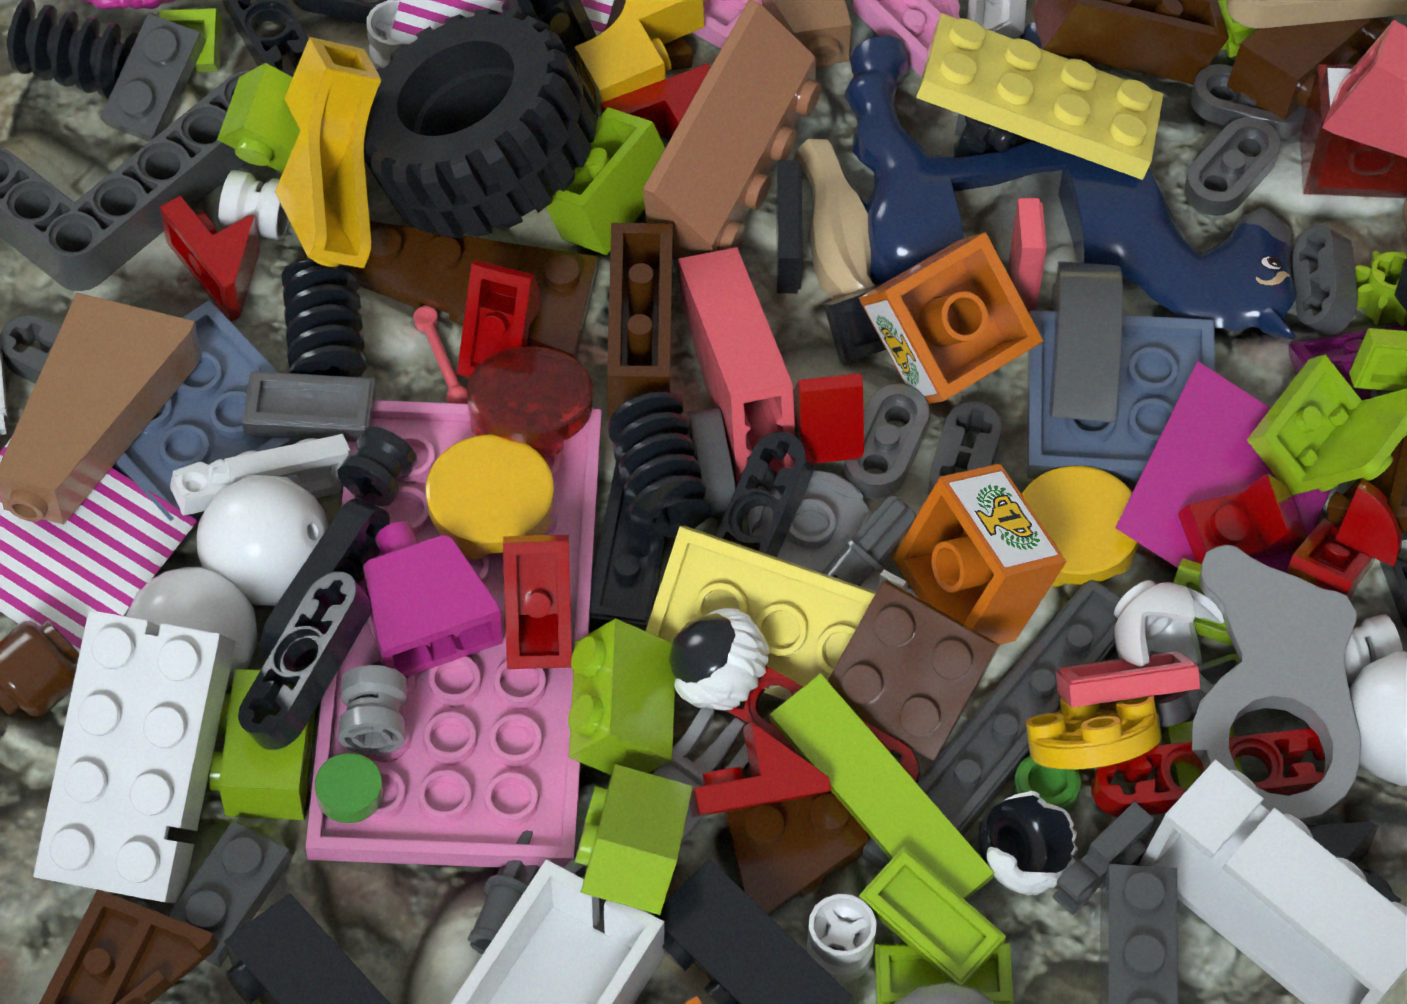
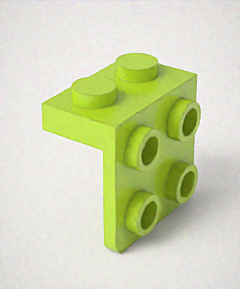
M1326 354L1311 358L1251 433L1247 441L1277 479L1288 485L1292 495L1316 489L1325 492L1333 489L1340 483L1356 479L1370 481L1382 474L1393 461L1391 453L1402 438L1407 436V388L1361 400Z

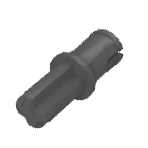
M894 495L889 496L852 538L845 535L842 540L846 545L821 573L861 586L875 569L881 573L884 567L880 563L906 535L917 516L916 513L900 498Z
M523 831L516 844L529 845L533 831ZM512 860L507 862L506 867H499L495 876L487 879L484 885V892L487 897L475 926L468 936V941L471 942L470 946L475 951L484 954L539 871V866H525L521 860Z

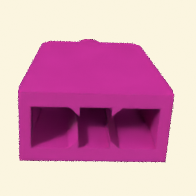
M404 521L389 524L377 533L375 540L382 556L368 560L363 565L366 594L371 601L370 615L381 666L396 669L404 674L405 677L503 643L501 610L451 537L440 535L418 542L411 524Z

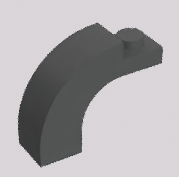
M1058 261L1056 283L1052 284L1051 308L1055 313V334L1049 414L1057 418L1115 422L1123 316L1121 267Z

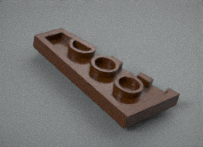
M370 221L371 251L364 268L348 266L358 275L359 286L416 308L424 305L449 313V321L463 326L471 264L474 260L534 274L543 303L542 308L530 324L526 350L532 345L554 354L556 362L575 368L598 272V256L463 236L462 238L445 237L439 235L438 232L432 234L418 228Z

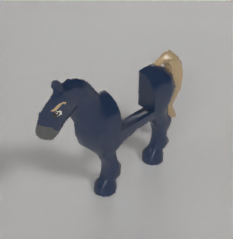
M1034 21L1026 26L1024 34L1019 38L1030 41L1042 49ZM890 35L871 37L855 47L850 56L854 77H852L845 90V98L857 120L853 137V152L860 162L874 172L875 186L867 204L849 183L828 139H808L795 153L794 160L799 161V165H802V171L812 186L813 206L808 236L814 270L820 288L831 300L875 286L870 277L879 284L887 282L952 243L964 239L963 227L954 192L998 185L1035 173L1062 170L1058 196L1078 263L1120 266L1124 278L1131 283L1139 285L1154 301L1169 309L1179 318L1214 320V328H1226L1234 332L1253 326L1276 338L1294 339L1296 337L1286 319V314L1297 297L1291 268L1294 236L1289 226L1269 210L1261 208L1242 216L1224 241L1209 251L1201 253L1193 246L1177 224L1166 202L1162 185L1149 168L1143 180L1031 139L1010 147L1007 152L997 151L962 158L931 155L911 138L902 126L895 110L896 88L909 75V66L903 40Z

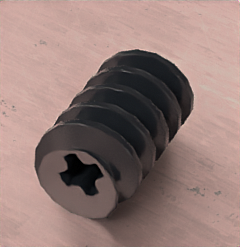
M22 0L15 10L7 35L8 59L12 69L20 74H30L33 72L38 79L44 81L54 78L59 85L64 87L76 84V87L82 92L94 93L98 91V94L103 98L109 99L137 39V33L130 34L125 42L121 43V28L119 24L111 23L104 30L102 37H100V22L95 17L87 18L79 31V21L76 12H65L59 24H57V9L53 5H44L37 18H35V2L33 0Z
M312 259L301 260L287 265L281 274L284 287L282 292L285 306L284 317L287 327L286 341L289 348L287 351L290 367L289 373L343 377L362 376L367 366L365 355L362 353L365 348L364 336L360 333L363 328L362 315L359 313L361 301L360 295L357 293L359 289L358 275L352 269L345 266L327 267Z
M665 391L651 392L629 400L612 414L607 424L609 438L614 443V457L619 464L620 480L624 484L625 500L630 506L631 523L640 532L661 537L676 536L680 526L695 529L706 520L711 512L710 504L702 501L706 495L705 483L698 478L700 475L699 461L693 457V440L687 436L689 433L688 421L681 415L683 413L682 399L674 393Z

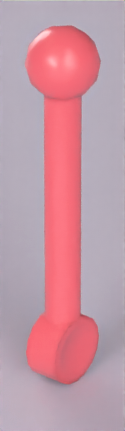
M430 306L418 308L413 315L415 327L417 330L425 332L449 390L446 395L447 403L469 404L470 393L466 387L459 384L436 329L439 324L437 311Z

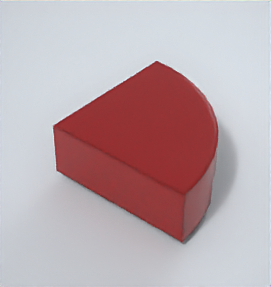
M1362 479L1335 541L1394 567L1402 546L1401 528H1399L1396 517L1387 504L1388 499L1383 492Z

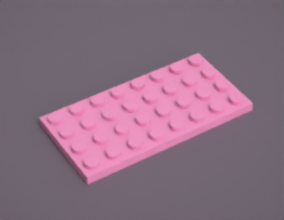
M375 400L371 427H379L395 433L405 440L417 455V464L408 477L399 479V493L389 506L377 507L388 512L390 524L401 521L410 523L418 542L441 535L434 527L428 513L426 481L434 462L449 447L474 436L488 434L504 435L525 442L544 458L552 473L554 484V506L551 514V525L544 535L569 534L573 654L575 642L589 634L602 409ZM348 441L351 449L350 456H353L357 452L356 442ZM343 486L341 508L349 500L359 499L345 486ZM503 552L487 554L480 559L466 558L501 610L503 643L406 677L407 699L405 705L399 709V714L405 720L404 744L396 751L379 755L360 754L343 747L338 740L340 716L347 708L340 699L343 674L358 666H381L371 615L369 616L321 699L306 839L308 860L474 867H506L508 861L521 860L525 866L537 865L541 867L547 859L564 868L575 858L581 762L569 758L570 728L568 716L572 704L573 670L572 667L507 669ZM363 578L359 586L366 593L365 580ZM355 753L363 755L373 761L380 771L383 785L382 802L376 812L363 821L356 823L334 821L327 817L318 805L315 791L317 772L327 760L339 754ZM523 831H533L529 845L516 844Z

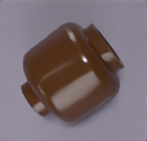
M48 620L41 626L31 621H23L0 641V707L10 716L21 708L30 716L42 717L72 691L77 668L76 664L78 663L80 653Z

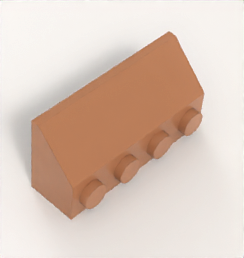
M748 0L643 188L646 222L673 224L672 259L677 261L679 258L736 247L739 249L745 232L743 222L751 208L759 210L764 203L770 188L771 178L769 174L776 161L787 160L796 139L795 126L801 115L810 116L820 97L822 85L816 82L815 56L763 5L753 0Z

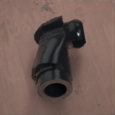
M965 116L967 126L954 144V157L962 158L997 151L1007 152L1010 148L1009 144L1015 146L1020 135Z

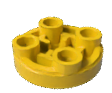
M494 434L470 437L457 442L445 450L431 467L426 481L428 513L437 531L441 535L451 537L465 558L480 559L487 554L502 553L503 536L544 535L550 528L551 514L554 506L552 473L544 458L534 448L521 440Z
M1065 466L1040 475L1023 491L1022 495L1067 561L1051 587H1059L1064 584L1083 585L1084 582L1089 580L1101 582L1114 575L1126 573L1131 568L1139 543L1115 527L1132 492L1117 477L1093 467Z
M1154 696L1071 707L1061 697L1060 711L1036 715L1026 720L1031 759L1041 766L1055 769L1078 770L1118 764L1150 751L1161 740Z

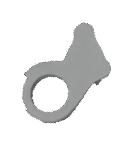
M1224 545L1206 552L1199 574V585L1203 593L1221 611L1228 634L1241 662L1222 676L1200 701L1193 720L1192 751L1202 761L1205 770L1216 759L1228 770L1240 772L1236 768L1229 750V734L1233 722L1247 712L1263 708L1286 710L1303 719L1318 735L1325 753V769L1321 781L1309 791L1290 796L1272 794L1258 787L1256 788L1259 795L1264 798L1261 805L1270 812L1275 807L1282 814H1290L1298 818L1305 825L1313 824L1335 808L1346 796L1355 781L1360 763V733L1352 706L1345 669V651L1356 623L1357 611L1344 594L1319 588L1301 578L1268 567L1251 558L1235 546Z

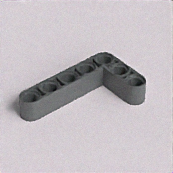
M251 70L237 72L226 79L75 203L13 153L0 147V237L68 290L81 292L91 290L100 285L164 232L160 206L181 195L192 209L226 180L231 170H239L247 163L235 154L234 148L218 141L217 138L238 79Z

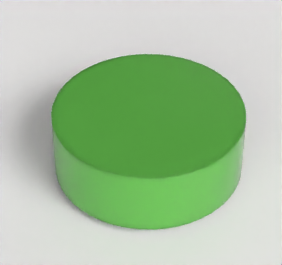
M355 753L339 754L327 760L317 772L315 778L317 802L322 812L330 819L340 823H356L367 819L379 808L383 798L382 778L378 767L369 758Z
M1028 756L1017 768L1013 784V795L1035 791L1039 793V797L1043 798L1046 803L1063 808L1070 813L1078 800L1081 786L1078 770L1041 766Z

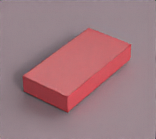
M1018 198L1007 273L1029 314L1030 310H1037L1047 248L1043 202H1040V198Z
M1180 651L1149 655V663L1142 667L1131 664L1124 659L1062 667L1055 671L1057 692L1071 707L1200 689L1198 666Z

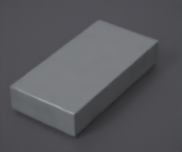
M250 371L242 421L244 435L320 439L343 434L346 441L356 442L363 430L372 425L376 395L375 378Z

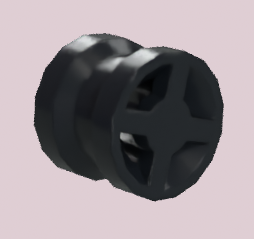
M367 427L356 441V454L347 456L337 470L338 478L359 499L372 505L389 506L399 493V479L408 477L416 466L417 455L413 448L395 433L379 427Z

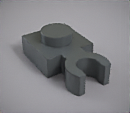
M1133 802L1090 844L1088 853L1081 860L1073 863L1058 878L1057 884L1060 888L1053 894V899L1070 914L1074 915L1086 904L1098 888L1103 890L1109 864L1138 866L1148 848L1147 841L1154 818Z

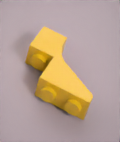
M626 0L620 16L607 30L593 39L575 46L577 69L593 96L599 117L601 116V103L666 79L665 72L671 70V62L663 44L704 28L703 3L709 0Z
M309 37L284 97L300 129V133L275 193L308 258L327 267H337L343 264L364 268L371 251V232L364 163V138L370 109L382 79L365 49Z

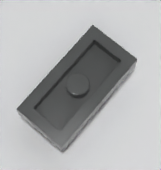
M148 13L100 117L106 126L149 142L165 130L205 45L206 39L201 32Z
M232 820L168 914L169 917L209 931L215 935L219 943L215 951L205 959L206 961L219 968L228 957L224 940L252 921L291 863L290 850Z

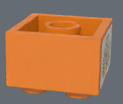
M986 232L952 243L859 298L904 384L920 391L928 404L947 400L1044 342Z
M1001 464L939 477L892 557L919 599L1000 645L1017 640L1067 562Z

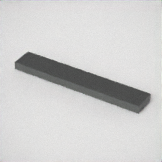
M1093 580L1084 582L917 782L918 786L963 837L1014 776L1020 763L1030 756L1026 720L1036 715L1054 713L1061 710V696L1057 692L1055 671L1062 667L1108 661L1117 650L1114 628L1118 619L1114 615V610L1122 597L1099 582ZM872 838L863 847L862 858L882 871L891 861Z

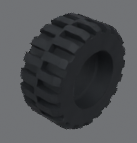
M492 9L475 10L474 16L466 18L459 14L445 19V25L434 30L429 26L417 33L418 39L405 47L402 44L390 55L391 62L385 68L379 67L377 69L382 80L368 116L364 138V161L398 214L404 220L411 222L415 228L432 234L438 232L441 236L462 238L464 232H469L471 235L479 237L492 234L493 228L501 225L510 228L522 223V216L534 209L539 213L552 203L550 198L558 190L564 192L575 179L574 170L576 167H583L590 154V143L594 141L597 119L595 117L596 105L591 92L558 34L552 32L549 25L543 21L506 9L503 10L501 15Z

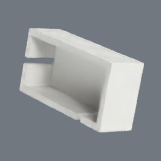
M93 610L88 611L33 877L166 903H176L186 888L194 844L167 840L169 827L193 831L198 829L236 641L217 633L163 623L159 626L147 620Z
M1215 759L1165 814L1138 866L1177 868V899L1304 1004H1381L1407 972V907L1397 902H1390L1367 883L1365 875L1355 864L1344 858H1336L1313 839L1308 827L1298 818L1290 814H1282L1275 807L1271 812L1261 805L1264 798L1259 795L1258 789L1248 777L1238 771L1228 770Z
M546 859L451 1004H634L664 957V950L662 948L664 944V921L643 910L606 900L604 903V933L597 930L596 928L600 923L599 898L580 893L584 879Z

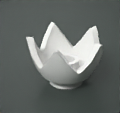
M1151 580L1144 581L1130 589L1115 607L1114 615L1118 619L1114 628L1116 649L1120 659L1140 667L1149 663V655L1180 651L1198 666L1202 664V658L1193 622L1195 617L1205 618L1220 624L1224 622V619L1216 604L1198 591L1170 582L1156 585Z

